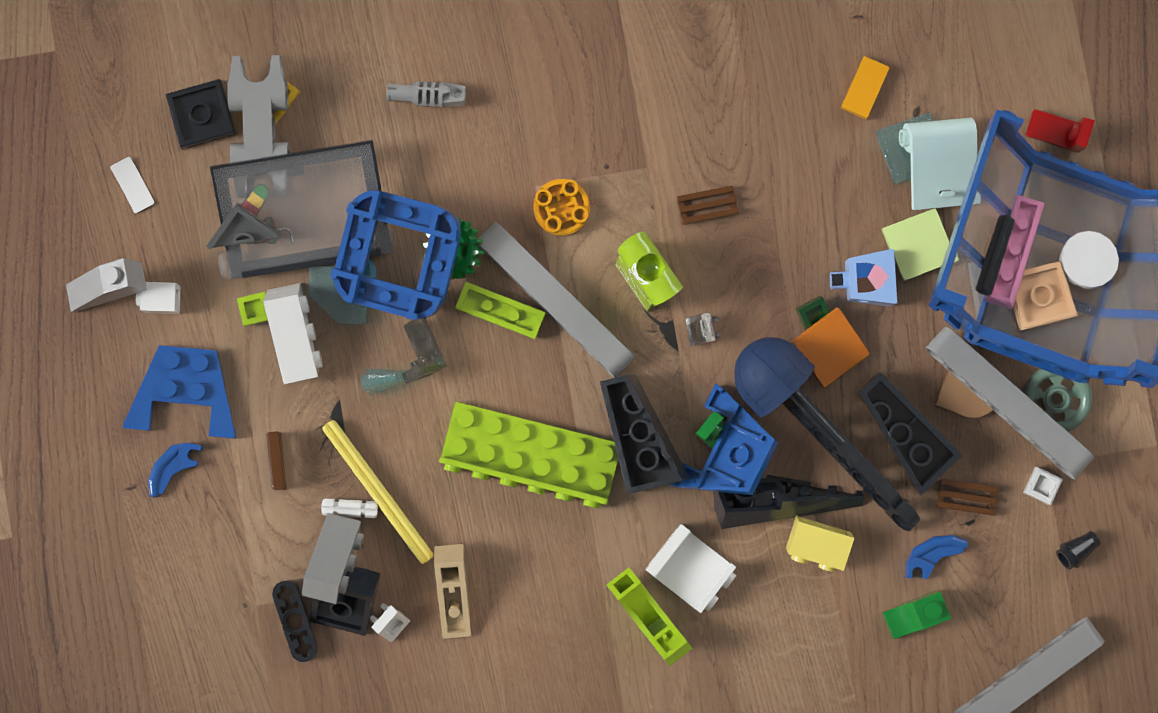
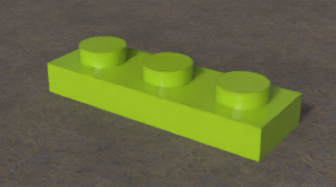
M465 282L455 307L456 310L534 340L546 312Z

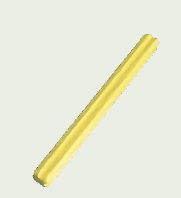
M331 420L322 428L324 433L419 562L424 564L432 559L434 556L433 552L338 423Z

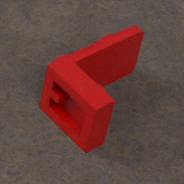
M1034 109L1031 113L1025 135L1026 137L1079 153L1087 148L1095 120L1083 117L1078 122Z

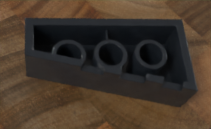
M881 372L873 376L858 391L920 495L931 487L962 456Z

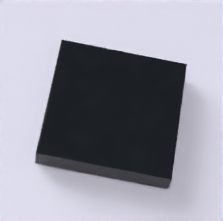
M221 79L165 94L181 149L236 134Z

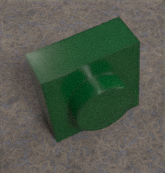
M818 296L795 308L805 331L830 313L822 296Z

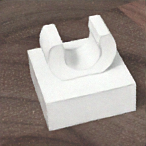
M382 603L380 607L385 612L379 619L373 615L370 617L374 623L372 628L380 636L392 643L410 620L393 606H387Z

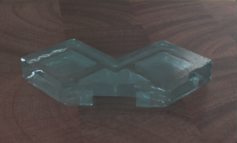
M309 267V295L338 324H367V307L348 303L337 292L333 279L331 280V268L335 267Z

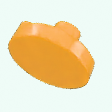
M555 179L549 181L535 195L533 204L534 216L539 226L549 234L555 236L572 235L579 231L588 220L590 213L588 195L574 180Z

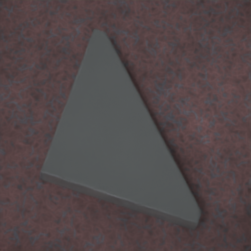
M236 203L206 247L212 249L279 238L281 232L239 203Z

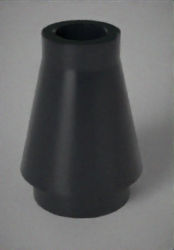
M1089 531L1080 537L1060 544V549L1056 551V555L1061 564L1068 570L1079 568L1088 556L1101 545V542L1094 532Z

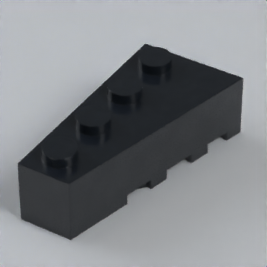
M623 375L600 381L627 494L689 480L690 477L637 376Z

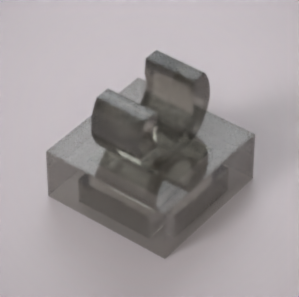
M703 313L685 319L691 347L716 341L715 338L721 336V332L714 333L713 323L719 321V319L715 316L711 317V313Z

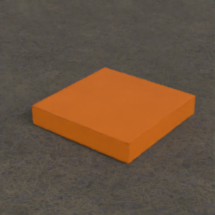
M837 307L791 341L815 366L812 373L824 388L870 354L842 311Z

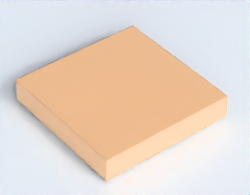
M1061 261L1024 270L1013 306L1020 332L1078 316Z

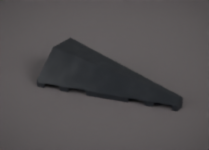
M768 474L766 478L760 479L753 495L713 491L714 510L721 529L862 506L864 501V495L859 490H856L855 494L837 491V487L831 485L827 489L811 487V482Z

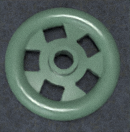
M1042 369L1038 370L1027 381L1023 393L1033 402L1043 398V404L1046 407V410L1043 411L1051 418L1052 412H1064L1065 420L1057 423L1066 431L1073 430L1082 424L1092 406V391L1089 383L1072 381L1075 384L1069 391L1065 386L1060 385L1064 377ZM1049 378L1053 385L1043 392L1039 384ZM1056 393L1062 395V401L1058 404L1052 402V396ZM1072 397L1081 398L1078 410L1069 408L1072 403Z

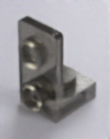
M426 318L415 319L405 324L404 329L418 358L410 363L411 369L402 373L405 383L408 384L429 377L447 367Z

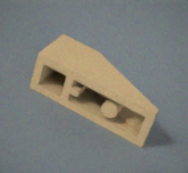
M464 545L435 546L434 567L443 639L471 636V622Z

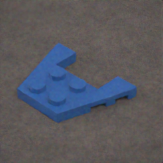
M159 345L123 423V428L151 431L155 401L211 406L209 436L236 439V430L233 425L232 412L227 398L218 351Z
M715 384L704 407L710 411H716L719 415L728 418L702 471L682 463L690 479L669 484V486L673 488L753 495L778 442L721 386Z

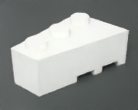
M301 283L267 290L263 302L283 383L288 384L318 377L319 368L323 367L320 351H315L313 340H316L313 323L309 324L307 316L309 305L306 295L303 296Z

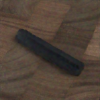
M1000 215L997 219L976 285V291L981 295L990 296L993 293L1015 220L1009 215Z

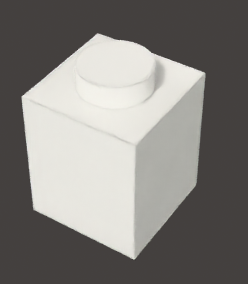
M146 282L147 290L136 293V305L140 306V311L144 313L180 314L181 286L177 283Z

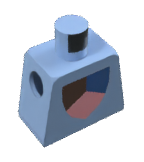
M894 249L847 259L845 261V272H830V288L846 289L847 301L894 306L897 304Z

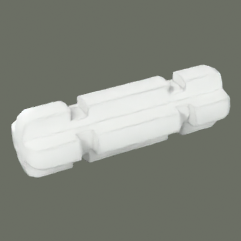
M323 499L321 511L324 516H327V513H335L342 517L361 518V515H365V518H376L378 515V505L375 501L362 503L361 500L339 499L338 502H335V499Z

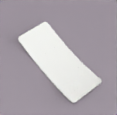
M130 157L110 166L134 213H138L154 204L150 192Z

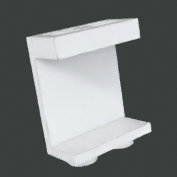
M682 524L677 527L645 569L700 613L704 609L709 611L719 599L715 595L722 586L726 589L736 577V574L733 573L736 566L726 561Z

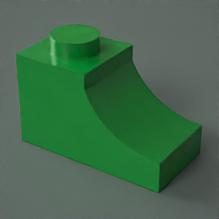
M935 590L882 612L892 639H897L952 619L941 592Z

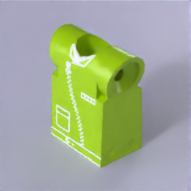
M646 232L632 235L618 248L620 256L615 266L646 311L667 301L683 288Z

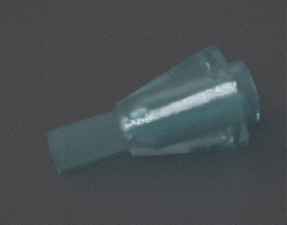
M365 368V374H360L362 390L368 391L369 396L396 385V383L413 381V369L394 372L393 370Z

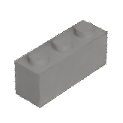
M327 513L304 576L302 596L336 604L339 594H345L349 582V577L346 574L347 571L353 572L357 555H354V551H360L363 543L364 534L359 533L361 521Z

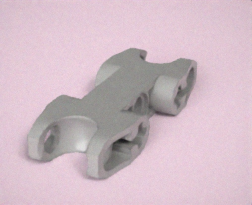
M232 56L230 77L227 84L228 106L230 112L243 111L244 143H231L230 163L290 153L289 142H276L275 111L288 110L289 103L288 83L283 69L282 56H271L269 75L263 81L257 83L251 82L247 78L243 57ZM286 169L268 171L267 173L272 176L276 197H286L288 183ZM253 174L233 177L237 198L247 197L250 177Z

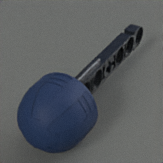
M762 338L746 346L737 358L734 371L736 388L743 400L760 418L768 415L783 404L863 490L886 511L885 513L900 528L910 532L920 521L917 512L906 500L901 498L900 494L799 388L815 368L809 359L796 346L781 338Z

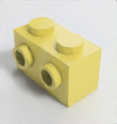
M796 516L786 550L789 555H792L791 559L797 562L807 564L809 560L819 563L818 567L826 571L835 572L836 569L844 571L854 537L849 531Z

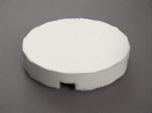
M1085 231L1077 233L1066 241L1059 261H1061L1066 279L1070 283L1084 289H1094L1101 287L1113 278L1118 269L1119 258L1116 247L1110 239L1101 233Z

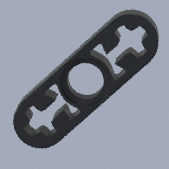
M281 581L273 588V600L292 657L299 662H307L313 659L318 651L315 635L299 587L292 581ZM286 585L287 589H293L294 594L290 596L292 605L296 602L299 604V608L289 609L285 613L282 607L288 606L285 598L279 597V593L283 591L282 586ZM291 613H299L302 616L303 625L301 628L294 630L288 626L287 618ZM307 630L308 635L302 636L304 643L311 644L312 649L308 651L307 657L303 653L297 652L296 648L300 647L299 638L292 640L291 634H299Z

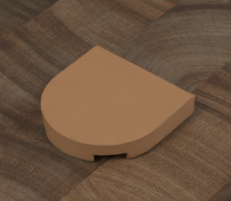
M947 372L934 404L935 406L965 418L981 417L992 411L986 403L951 372Z

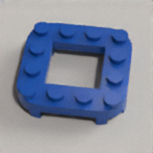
M375 190L360 194L347 206L346 212L348 216L335 268H331V280L333 279L337 292L348 303H355L407 317L406 319H423L435 315L443 306L447 296L461 240L459 219L444 207L396 194ZM378 220L430 235L417 289L365 276Z

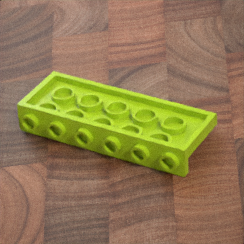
M455 402L439 463L445 464L444 470L460 474L461 469L473 471L471 477L488 481L489 476L501 478L499 484L516 488L517 483L528 485L527 491L544 495L545 490L556 492L555 498L572 502L573 497L584 499L583 505L600 509L601 504L607 505L618 462V454L615 442Z

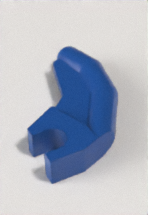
M192 443L171 445L154 463L148 479L149 495L153 498L159 497V494L165 492L174 474L198 466L199 461L191 460L189 454L192 450L202 451L203 446Z
M955 535L934 536L912 549L905 564V578H912L913 569L919 567L922 571L921 578L928 579L935 564L942 557L962 553L964 549H967L968 541Z

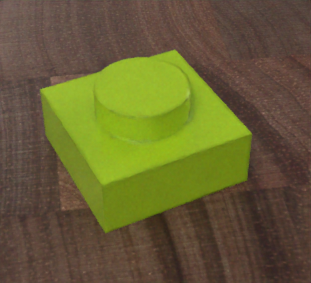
M266 292L237 298L244 327L268 322L263 302Z

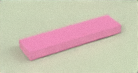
M1019 195L1016 196L1010 215L1015 220L993 293L990 296L985 295L984 301L1009 309L1013 308L1043 211L1044 202Z

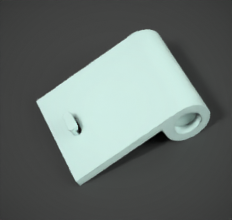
M970 117L904 124L903 129L899 131V143L907 152L911 153L912 210L962 205L977 159V128L974 119ZM977 193L975 194L972 204H978Z

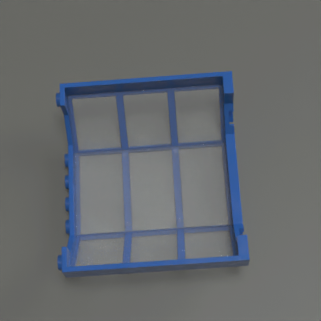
M996 110L988 122L929 307L934 311L941 310L945 313L944 320L955 330L961 328L966 332L964 338L969 343L1072 381L1089 383L1090 378L1104 379L1103 383L1105 385L1126 386L1127 381H1135L1140 383L1141 387H1155L1158 384V190H1142L1135 187L1131 182L1109 178L1104 172L1090 171L1082 168L1076 162H1065L1057 159L1049 152L1035 151L1018 132L1023 125L1024 119L1017 117L1011 111ZM1017 195L1045 203L1025 270L1058 262L1066 241L1077 233L1085 231L1101 233L1110 239L1116 247L1119 258L1118 269L1113 278L1099 288L1084 289L1067 280L1078 314L1077 317L1020 332L1013 308L1009 309L984 301L985 295H981L976 291L978 278L997 219L1000 215H1011Z

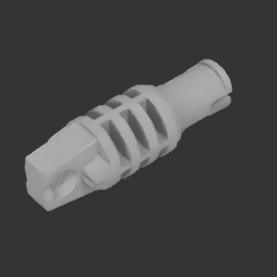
M416 81L412 85L387 84V89H389L386 92L387 101L412 102V105L423 107L438 106L439 108L465 106L466 87L462 85L429 81Z

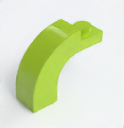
M629 567L606 584L669 667L693 649Z

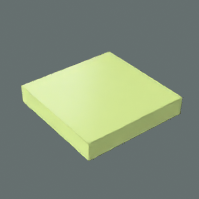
M936 208L881 229L889 249H894L895 264L902 282L942 266L949 240Z

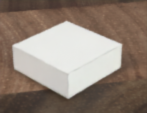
M1035 467L1023 493L1047 505H1051L1063 479L1039 467Z

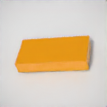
M864 56L840 109L866 120L890 67Z

